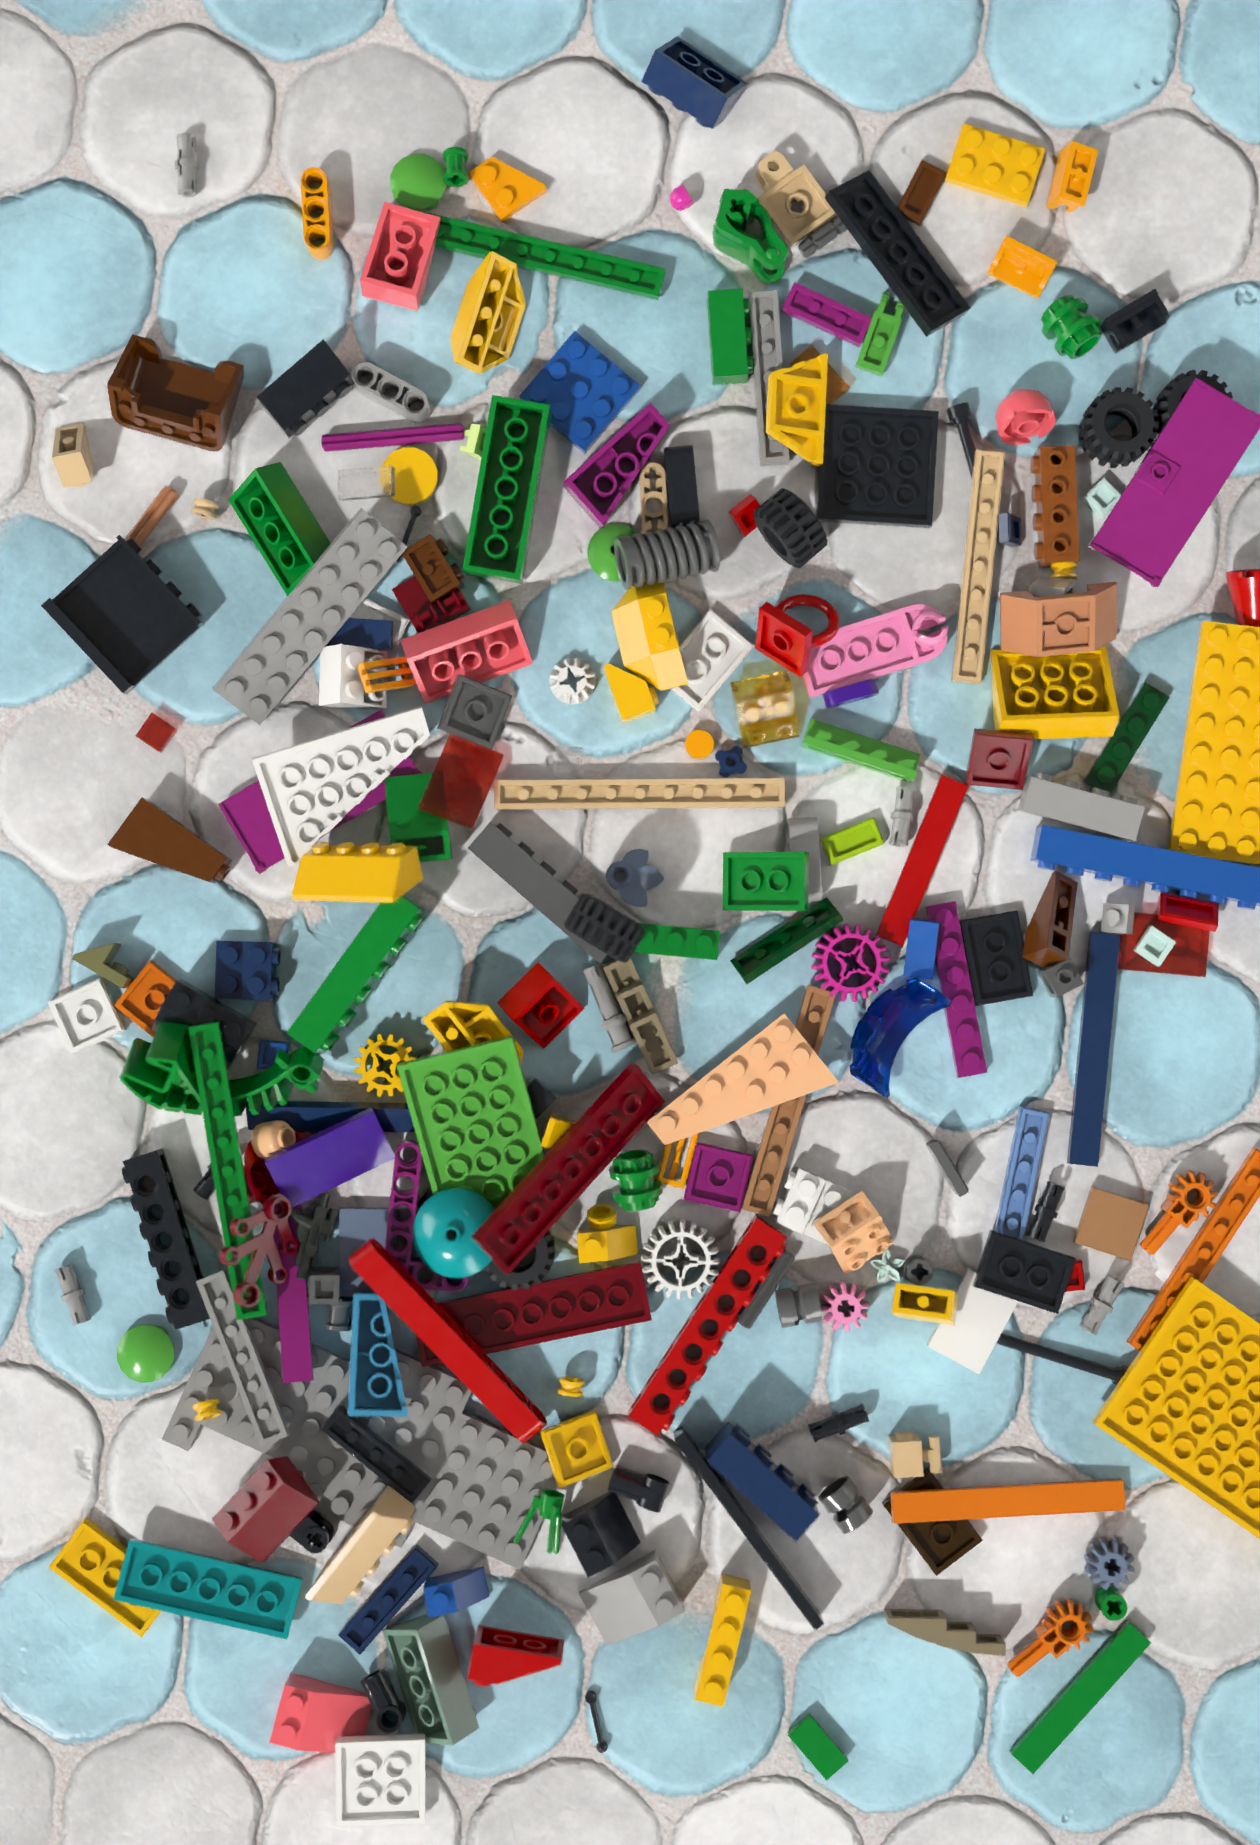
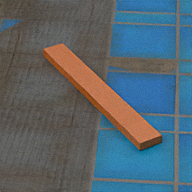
M1252 1148L1216 1203V1208L1212 1209L1126 1342L1139 1351L1145 1345L1190 1277L1203 1284L1260 1196V1150Z
M1121 1478L890 1492L891 1515L894 1524L1126 1510L1124 1480Z

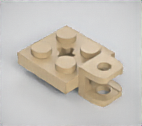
M773 151L759 161L756 180L765 193L757 199L759 204L768 211L772 224L790 248L837 215L824 198L826 196L825 192L805 164L793 172L792 166L778 151ZM795 200L796 203L802 201L804 203L801 213L791 210V201Z

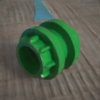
M1073 295L1062 296L1054 301L1042 315L1041 321L1044 325L1042 333L1048 340L1057 337L1058 340L1054 348L1060 356L1068 355L1070 359H1077L1095 347L1101 338L1102 333L1099 329L1101 321L1096 314L1085 316L1088 304L1083 298L1075 299Z
M647 1150L625 1151L617 1154L613 1160V1165L609 1167L610 1178L619 1181V1184L611 1190L612 1198L618 1201L619 1207L626 1211H641L652 1208L663 1193L662 1182L653 1180V1176L660 1172V1163L654 1159L652 1153Z

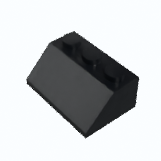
M323 339L256 397L266 413L290 439L293 435L298 436L302 434L308 427L307 423L315 416L321 417L330 408L329 404L336 398L340 399L346 396L351 391V385L354 384L350 373Z
M180 979L176 980L161 1005L151 1030L156 1032L160 1022L188 1025V1027L220 1022L227 1070L229 1072L256 1027L257 1022Z

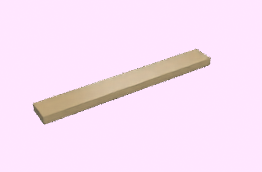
M975 450L951 682L981 684L1005 451Z

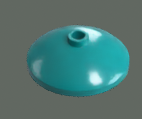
M452 1188L434 1194L421 1206L414 1221L413 1241L419 1257L427 1267L445 1277L463 1278L481 1271L492 1260L471 1236L495 1209L483 1196L468 1189ZM450 1229L457 1232L455 1240H451L448 1237Z

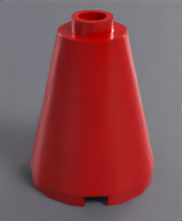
M1260 569L1226 572V580L1237 624L1260 627Z

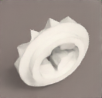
M565 658L554 666L550 674V689L553 695L561 702L579 704L587 700L593 693L595 674L588 663L578 658ZM568 670H571L574 677H585L577 682V692L575 693L570 684L560 685L568 679Z

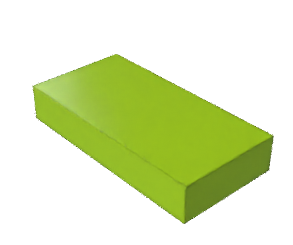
M874 817L819 839L830 866L885 844Z

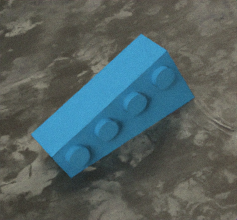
M353 1293L348 1416L409 1417L386 1302L377 1293Z

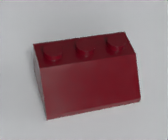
M288 1456L267 1459L212 1520L229 1544L258 1561L265 1562L318 1506L320 1501Z

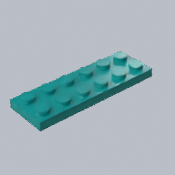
M131 1538L127 1546L113 1600L288 1639L303 1578Z

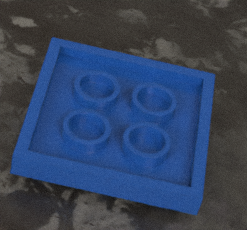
M574 331L519 395V399L550 405L552 410L550 425L586 454L639 392L641 386Z

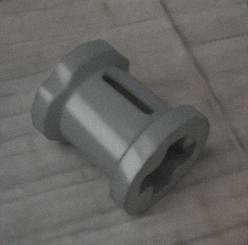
M918 1255L910 1256L903 1264V1273L913 1284L925 1285L931 1280L933 1269L923 1257ZM917 1264L924 1269V1272H919L918 1277L911 1272L912 1269L917 1268Z
M339 1297V1304H329V1322L325 1325L326 1329L333 1331L351 1330L349 1320L353 1299Z

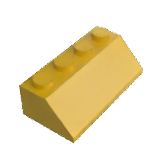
M328 842L314 844L310 851L301 856L292 892L293 900L394 903L423 880L417 846H404L403 843H394L388 846L368 843L363 846H354L352 842L339 845H329Z

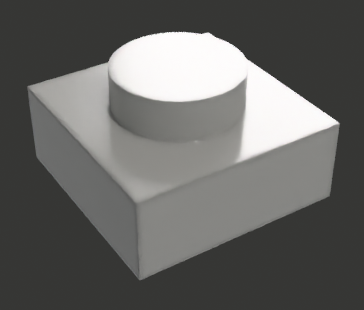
M1103 903L1101 932L1132 935L1135 905Z

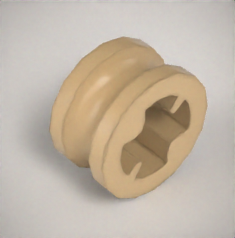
M194 498L193 502L196 506L191 508V513L205 519L216 520L215 510H218L220 505L207 499Z

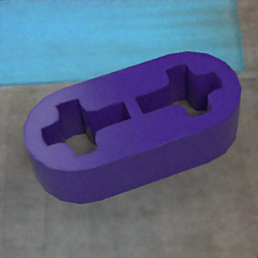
M872 679L834 689L822 695L826 708H833L878 695L879 691L876 680Z

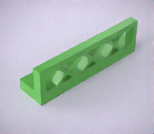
M811 718L801 744L802 748L909 783L916 778L918 772L916 767L921 755Z

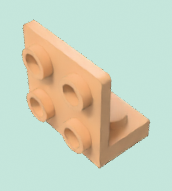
M863 1191L814 1222L816 1229L832 1250L845 1274L860 1269L866 1261L875 1255L884 1253L894 1243L881 1215Z

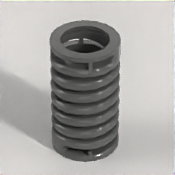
M709 520L699 521L697 524L688 523L686 526L678 525L675 528L668 527L664 531L658 529L653 533L634 534L631 538L629 536L618 537L614 541L616 567L621 584L625 590H630L632 586L640 588L645 582L648 585H653L656 581L664 583L666 578L674 581L677 576L684 579L688 574L694 577L698 573L704 575L708 571L717 572L720 567L718 540L714 527ZM707 539L712 549V559L708 551Z

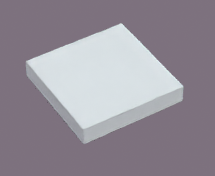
M98 978L48 1001L71 1055L126 1031L117 1008L113 1006L115 1003L103 978Z

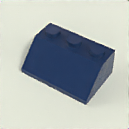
M678 36L655 50L641 81L649 86L648 88L652 93L664 96L672 102L676 109L689 113L696 118V121L701 126L714 129L724 121L748 85L747 82Z

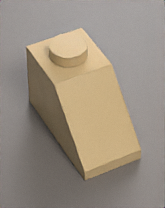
M84 423L55 429L52 459L64 488L70 486L81 487L92 482L94 467Z

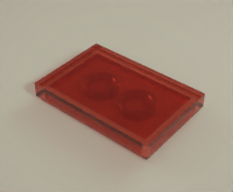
M450 734L420 801L419 810L474 830L503 761L504 754Z
M1134 912L1133 934H1119L1121 936L1117 969L1206 977L1210 931L1157 921V914ZM1148 926H1153L1176 942L1161 966H1155L1133 951Z

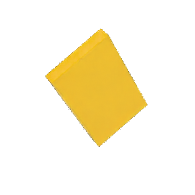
M86 1517L49 1565V1568L142 1638L161 1611L113 1600L127 1547Z

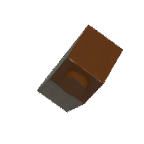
M1058 871L1052 872L1027 927L1023 958L1042 968L1069 959L1078 882Z

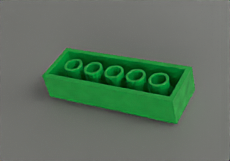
M492 395L462 569L466 575L523 584L552 410L548 404Z
M404 895L394 903L380 902L289 1028L287 1034L315 1054L326 1052L327 1050L331 1051L340 1039L337 1033L341 1028L348 1027L357 1016V1012L354 1011L359 1003L363 1002L365 1004L373 994L374 989L371 987L376 979L382 980L392 967L388 964L393 956H400L409 942L405 940L411 931L416 933L425 921L423 917L425 910Z

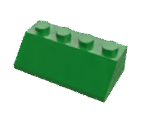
M278 462L255 468L228 500L288 596L331 543L283 464Z

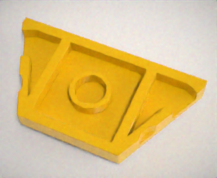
M826 353L808 361H801L791 367L776 370L768 375L766 433L814 466L823 464L828 354Z

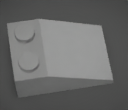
M656 1550L579 1592L606 1645L656 1628L685 1612L684 1601Z

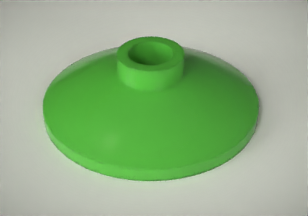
M611 524L599 529L593 535L588 545V560L591 568L598 576L608 581L621 582L616 567L615 555L611 553V548L614 547L616 538L623 536L631 538L634 534H638L636 531L625 525Z

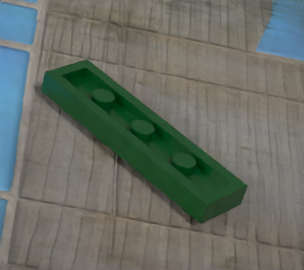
M1144 682L1117 724L1113 736L1107 740L1083 782L1092 788L1109 791L1111 794L1170 697Z
M825 897L822 901L810 907L809 911H804L730 961L744 982L748 984L842 922L843 918L831 901Z

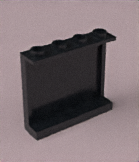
M118 535L116 537L118 539L117 542L54 599H47L41 606L123 694H128L204 624L199 620L203 615L191 602L186 606L179 598L182 592L171 581L166 584L158 576L162 573L160 568L151 559L145 562L138 554L142 549L131 537L125 540L122 536Z

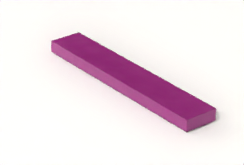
M302 1203L293 1208L302 1212ZM277 1205L274 1206V1213L277 1210ZM287 1218L292 1236L298 1242L299 1250L300 1242L296 1235L298 1223ZM276 1228L273 1239L278 1250V1242L281 1238ZM288 1241L287 1244H286V1250H287V1251H288L289 1248H290V1242H289V1241ZM278 1250L281 1262L288 1270L287 1280L282 1284L276 1283L283 1383L314 1380L307 1281L296 1278L299 1266L294 1265L298 1250L293 1255L281 1254ZM280 1270L276 1272V1279L280 1276Z

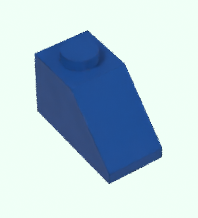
M484 1567L428 1577L423 1587L428 1617L458 1612L489 1597Z

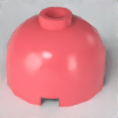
M1017 389L1011 392L999 404L995 415L998 434L1004 443L1010 445L1030 443L1028 438L1034 437L1037 434L1040 439L1048 434L1056 423L1054 410L1049 399L1040 391L1032 389Z

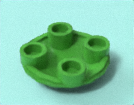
M411 154L402 158L394 166L390 175V189L395 201L404 207L415 210L435 209L446 190V184L443 182V167L435 158L425 154Z
M138 1325L129 1329L121 1337L117 1346V1361L121 1371L128 1378L137 1382H153L162 1378L172 1368L174 1345L165 1328L154 1325Z

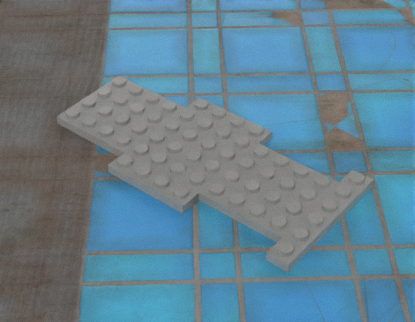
M256 1317L245 1319L290 1433L285 1438L260 1447L214 1327H212L162 1440L189 1451L201 1425L273 1458L288 1456L297 1469L307 1473L304 1480L320 1501L315 1509L355 1527L388 1484L321 1431V1428L340 1404L348 1410L350 1360L311 1343L314 1380L283 1383L279 1328ZM395 1349L409 1417H355L432 1478L430 1483L414 1501L413 1505L416 1508L411 1518L416 1523L521 1570L543 1520V1517L539 1515L540 1511L538 1508L519 1543L514 1544L513 1540L532 1505L534 1495L541 1496L543 1489H557L546 1449L530 1441L522 1443L512 1433L464 1412L463 1410L471 1391L457 1376L433 1365L422 1367L420 1359ZM219 1399L220 1403L217 1405V1408L222 1412L220 1416L204 1421H195L197 1411L193 1410V1405L206 1400ZM410 1528L404 1535L400 1532L394 1538L398 1541L395 1546L402 1548Z

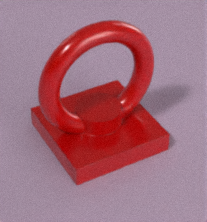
M809 594L789 596L781 600L775 607L765 602L759 608L755 649L799 677H802L808 671L810 649L829 642L837 634L840 627L839 614L828 601ZM796 606L814 607L827 616L828 626L822 633L812 636V629L785 612Z

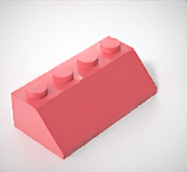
M510 600L401 640L407 662L425 703L449 695L457 674L482 683L533 664Z

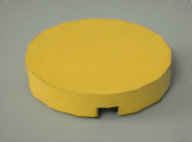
M403 447L393 451L385 459L381 468V483L386 494L394 502L408 506H417L426 502L434 494L438 483V470L434 460L425 451L415 447Z

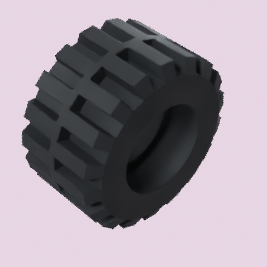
M1189 370L1186 374L1181 373L1177 375L1156 398L1157 402L1153 405V410H1157L1158 416L1154 419V421L1159 422V428L1156 430L1157 434L1161 433L1179 405L1180 399L1184 397L1195 378L1232 399V393H1226L1225 391L1228 385L1225 382L1220 384L1217 381L1219 376L1213 374L1211 377L1207 376L1208 371L1201 370L1198 374H1196V370Z
M1116 387L1111 392L1109 390L1103 392L1100 397H1097L1083 414V419L1080 421L1079 428L1082 430L1078 435L1079 440H1084L1081 446L1083 451L1089 450L1091 452L1088 457L1092 461L1096 457L1099 459L1098 464L1103 467L1106 463H1110V468H1117L1119 464L1125 467L1131 462L1137 461L1149 449L1152 442L1156 439L1157 434L1155 431L1159 428V422L1154 421L1158 413L1157 410L1151 411L1150 407L1153 405L1151 400L1148 399L1145 402L1142 399L1145 394L1139 391L1135 395L1133 394V388L1128 387L1122 392L1121 387ZM1118 415L1126 419L1132 429L1131 440L1119 441L1112 438L1105 429V417Z
M781 488L753 512L755 523L763 538L780 558L795 568H801L827 546V537L818 518L804 501L787 489Z
M583 893L564 922V926L571 933L614 959L626 963L646 932L639 923L590 894Z
M549 1230L535 1245L536 1254L533 1261L527 1266L515 1267L509 1275L501 1271L493 1261L484 1270L489 1272V1278L492 1281H498L500 1283L499 1286L504 1288L506 1286L512 1287L511 1290H518V1288L522 1287L528 1289L533 1284L537 1285L544 1276H547L553 1264L556 1249L554 1237Z

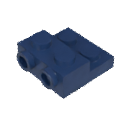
M216 941L214 999L275 1000V995H278L280 990L279 977H275L276 966H279L281 961L280 948H276V943Z

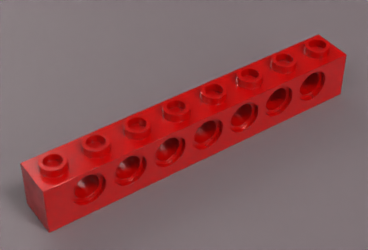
M757 1215L753 1217L721 1266L718 1275L712 1280L713 1284L708 1286L629 1408L628 1417L657 1436L662 1429L665 1431L669 1429L675 1419V1415L672 1413L678 1404L683 1406L691 1394L689 1387L694 1379L699 1381L707 1369V1366L704 1365L710 1355L715 1357L721 1349L723 1341L720 1339L725 1331L731 1332L739 1320L737 1316L738 1311L742 1305L747 1307L755 1295V1292L752 1291L758 1281L763 1283L771 1271V1268L768 1266L774 1256L779 1258L785 1250L787 1243L784 1242L786 1236L783 1232ZM754 1245H762L765 1248V1254L762 1258L753 1259L749 1256V1251ZM741 1269L748 1271L749 1279L745 1283L739 1284L733 1280L736 1271ZM723 1294L731 1295L734 1299L733 1304L728 1308H722L717 1304L718 1298ZM707 1319H713L718 1323L715 1331L707 1333L702 1330V1323ZM697 1344L702 1348V1351L698 1356L690 1357L685 1353L687 1346ZM674 1369H682L686 1376L682 1381L675 1382L670 1379V1372ZM657 1394H666L670 1398L668 1404L665 1406L656 1405L653 1399Z

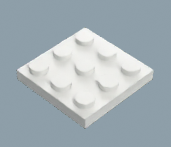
M425 1734L336 1737V1827L425 1823Z

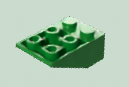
M443 772L386 777L385 787L390 845L403 843L404 846H417L420 862L452 859Z

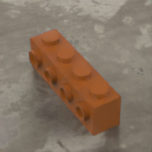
M1075 445L1039 447L1034 456H1031L1030 460L1031 474H1035V485H1032L1031 497L1032 502H1036L1037 513L1033 514V530L1038 533V542L1034 544V558L1039 560V568H1051L1052 564L1060 562L1078 563L1080 556Z

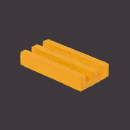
M406 657L369 661L357 665L365 692L373 693L415 685V679H410L409 676L412 671L410 667L407 668L406 663H408ZM398 666L399 668L395 670L367 673V670ZM396 676L402 677V680L378 684H370L369 681Z
M698 1134L691 1136L680 1181L674 1179L685 1138L678 1140L669 1178L663 1176L672 1143L665 1145L660 1163V1172L657 1174L656 1181L682 1189L685 1188Z

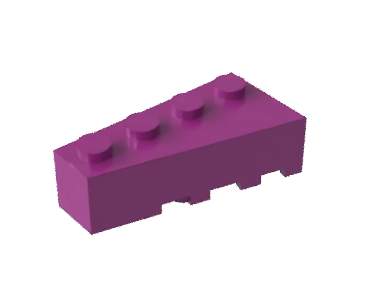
M652 403L644 408L563 483L565 490L600 529H602L670 426Z

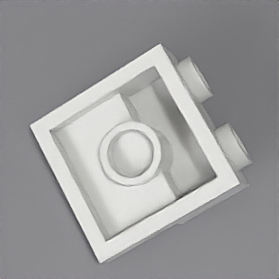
M797 1167L795 1173L790 1171L784 1184L787 1191L784 1198H778L773 1208L772 1214L776 1215L774 1221L800 1234H805L827 1244L816 1229L814 1222L847 1201L852 1191Z

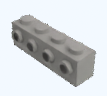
M1037 772L1035 777L1029 776L1026 778L1018 806L1019 811L1126 840L1136 841L1145 807L1137 805L1138 799L1121 795L1120 800L1109 797V791L1093 788L1092 792L1080 790L1082 784L1064 780V784L1061 785L1052 782L1053 776Z

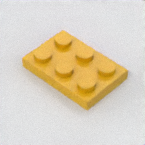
M963 123L945 182L1027 207L1045 148Z

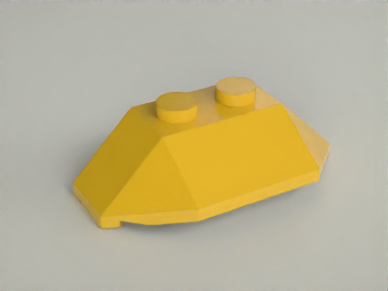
M493 251L488 253L468 281L450 336L454 362L477 374H482L509 360L526 307L522 286L517 275V264Z
M656 581L653 585H648L645 582L640 588L632 586L611 611L624 668L645 680L659 691L687 685L688 680L665 582L659 583Z
M445 1001L422 1018L446 1051L512 1035L489 1004ZM514 1038L519 1060L522 1066L524 1050Z

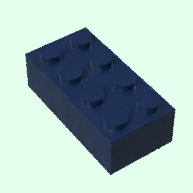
M728 1421L705 1446L707 1461L797 1542L820 1516L817 1508L818 1502L814 1498L816 1495L804 1483L799 1486L792 1478L794 1476L792 1472L782 1463L777 1466L771 1459V1453L761 1444L755 1446L749 1439V1433L742 1426L736 1424L734 1427Z

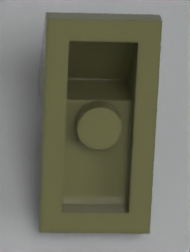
M112 943L76 953L72 957L74 961L121 988H128L135 979L128 974L130 970L118 962H114L113 965L111 964L121 947V943Z

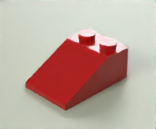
M478 1625L467 1680L474 1681L476 1685L487 1687L491 1686V1684L498 1685L560 1666L563 1658L564 1640Z

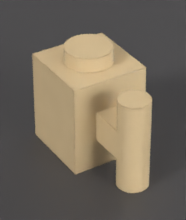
M897 1431L895 1433L896 1436H888L890 1471L894 1478L924 1476L923 1462H930L931 1473L942 1472L940 1436H928L929 1447L922 1448L921 1439L917 1434H913L912 1431Z

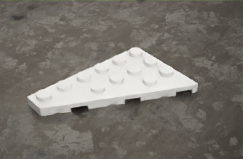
M421 706L252 758L288 867L294 866L302 855L309 849H312L314 844H317L324 835L330 832L356 804H359L399 763L406 759L418 745H421L430 736Z

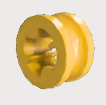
M1060 562L1052 564L1051 570L1054 571V574L1051 575V578L1077 579V574L1074 573L1077 563Z
M570 1376L559 1377V1382L562 1386L558 1388V1394L571 1397L583 1396L584 1391L581 1389V1386L585 1385L584 1379Z
M219 1399L206 1400L193 1405V1410L197 1411L195 1421H204L220 1416L222 1412L217 1408V1405L220 1403Z

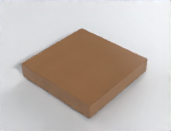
M1091 1186L1073 1242L1131 1261L1149 1205Z

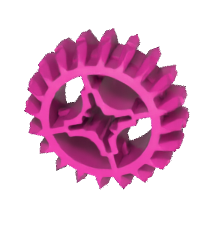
M844 924V933L842 934L839 928L835 926L832 928L835 937L832 938L828 933H824L822 936L827 941V944L825 945L819 941L815 944L822 952L821 954L813 952L811 955L813 958L820 959V964L811 965V969L820 968L821 970L820 974L814 976V980L817 981L824 978L825 982L821 984L820 989L825 990L831 986L830 997L832 998L840 991V1001H845L847 994L850 993L851 1001L857 1002L858 992H860L863 999H868L867 988L873 993H877L878 988L873 983L875 981L880 984L886 982L884 978L879 976V973H889L890 970L887 967H881V962L890 961L889 956H880V952L887 950V946L882 945L877 948L875 944L880 941L881 937L877 935L870 940L869 936L872 933L870 928H867L863 935L860 934V924L855 925L853 932L850 931L849 924ZM843 939L858 940L848 953L833 948L837 942ZM865 945L869 948L873 957L872 970L862 962V953ZM828 955L839 964L836 980L831 977L828 971ZM851 955H855L854 963L861 969L850 968V971H846L847 963L840 957L851 958ZM852 973H858L868 978L864 983L856 987L843 986L845 980Z

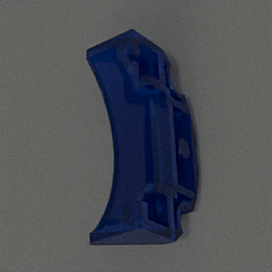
M916 977L906 980L905 985L894 991L891 988L886 990L868 1007L854 1031L850 1049L853 1050V1063L849 1065L851 1075L888 1099L890 1096L889 1082L892 1065L903 1041L924 1019L941 1009L949 1007L952 1002L939 990Z

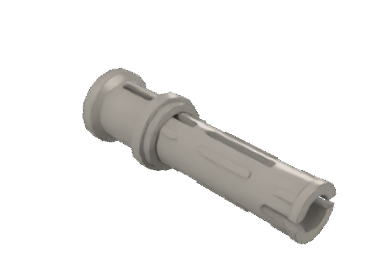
M597 964L595 967L592 966L583 970L604 1020L602 1022V1029L607 1031L613 1045L611 1048L612 1053L636 1044V1040L631 1038L626 1026V1017L623 1014L620 1015L601 965Z

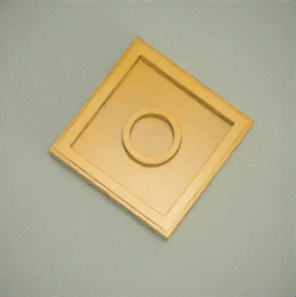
M596 1410L588 1411L540 1430L558 1488L561 1489L614 1467Z

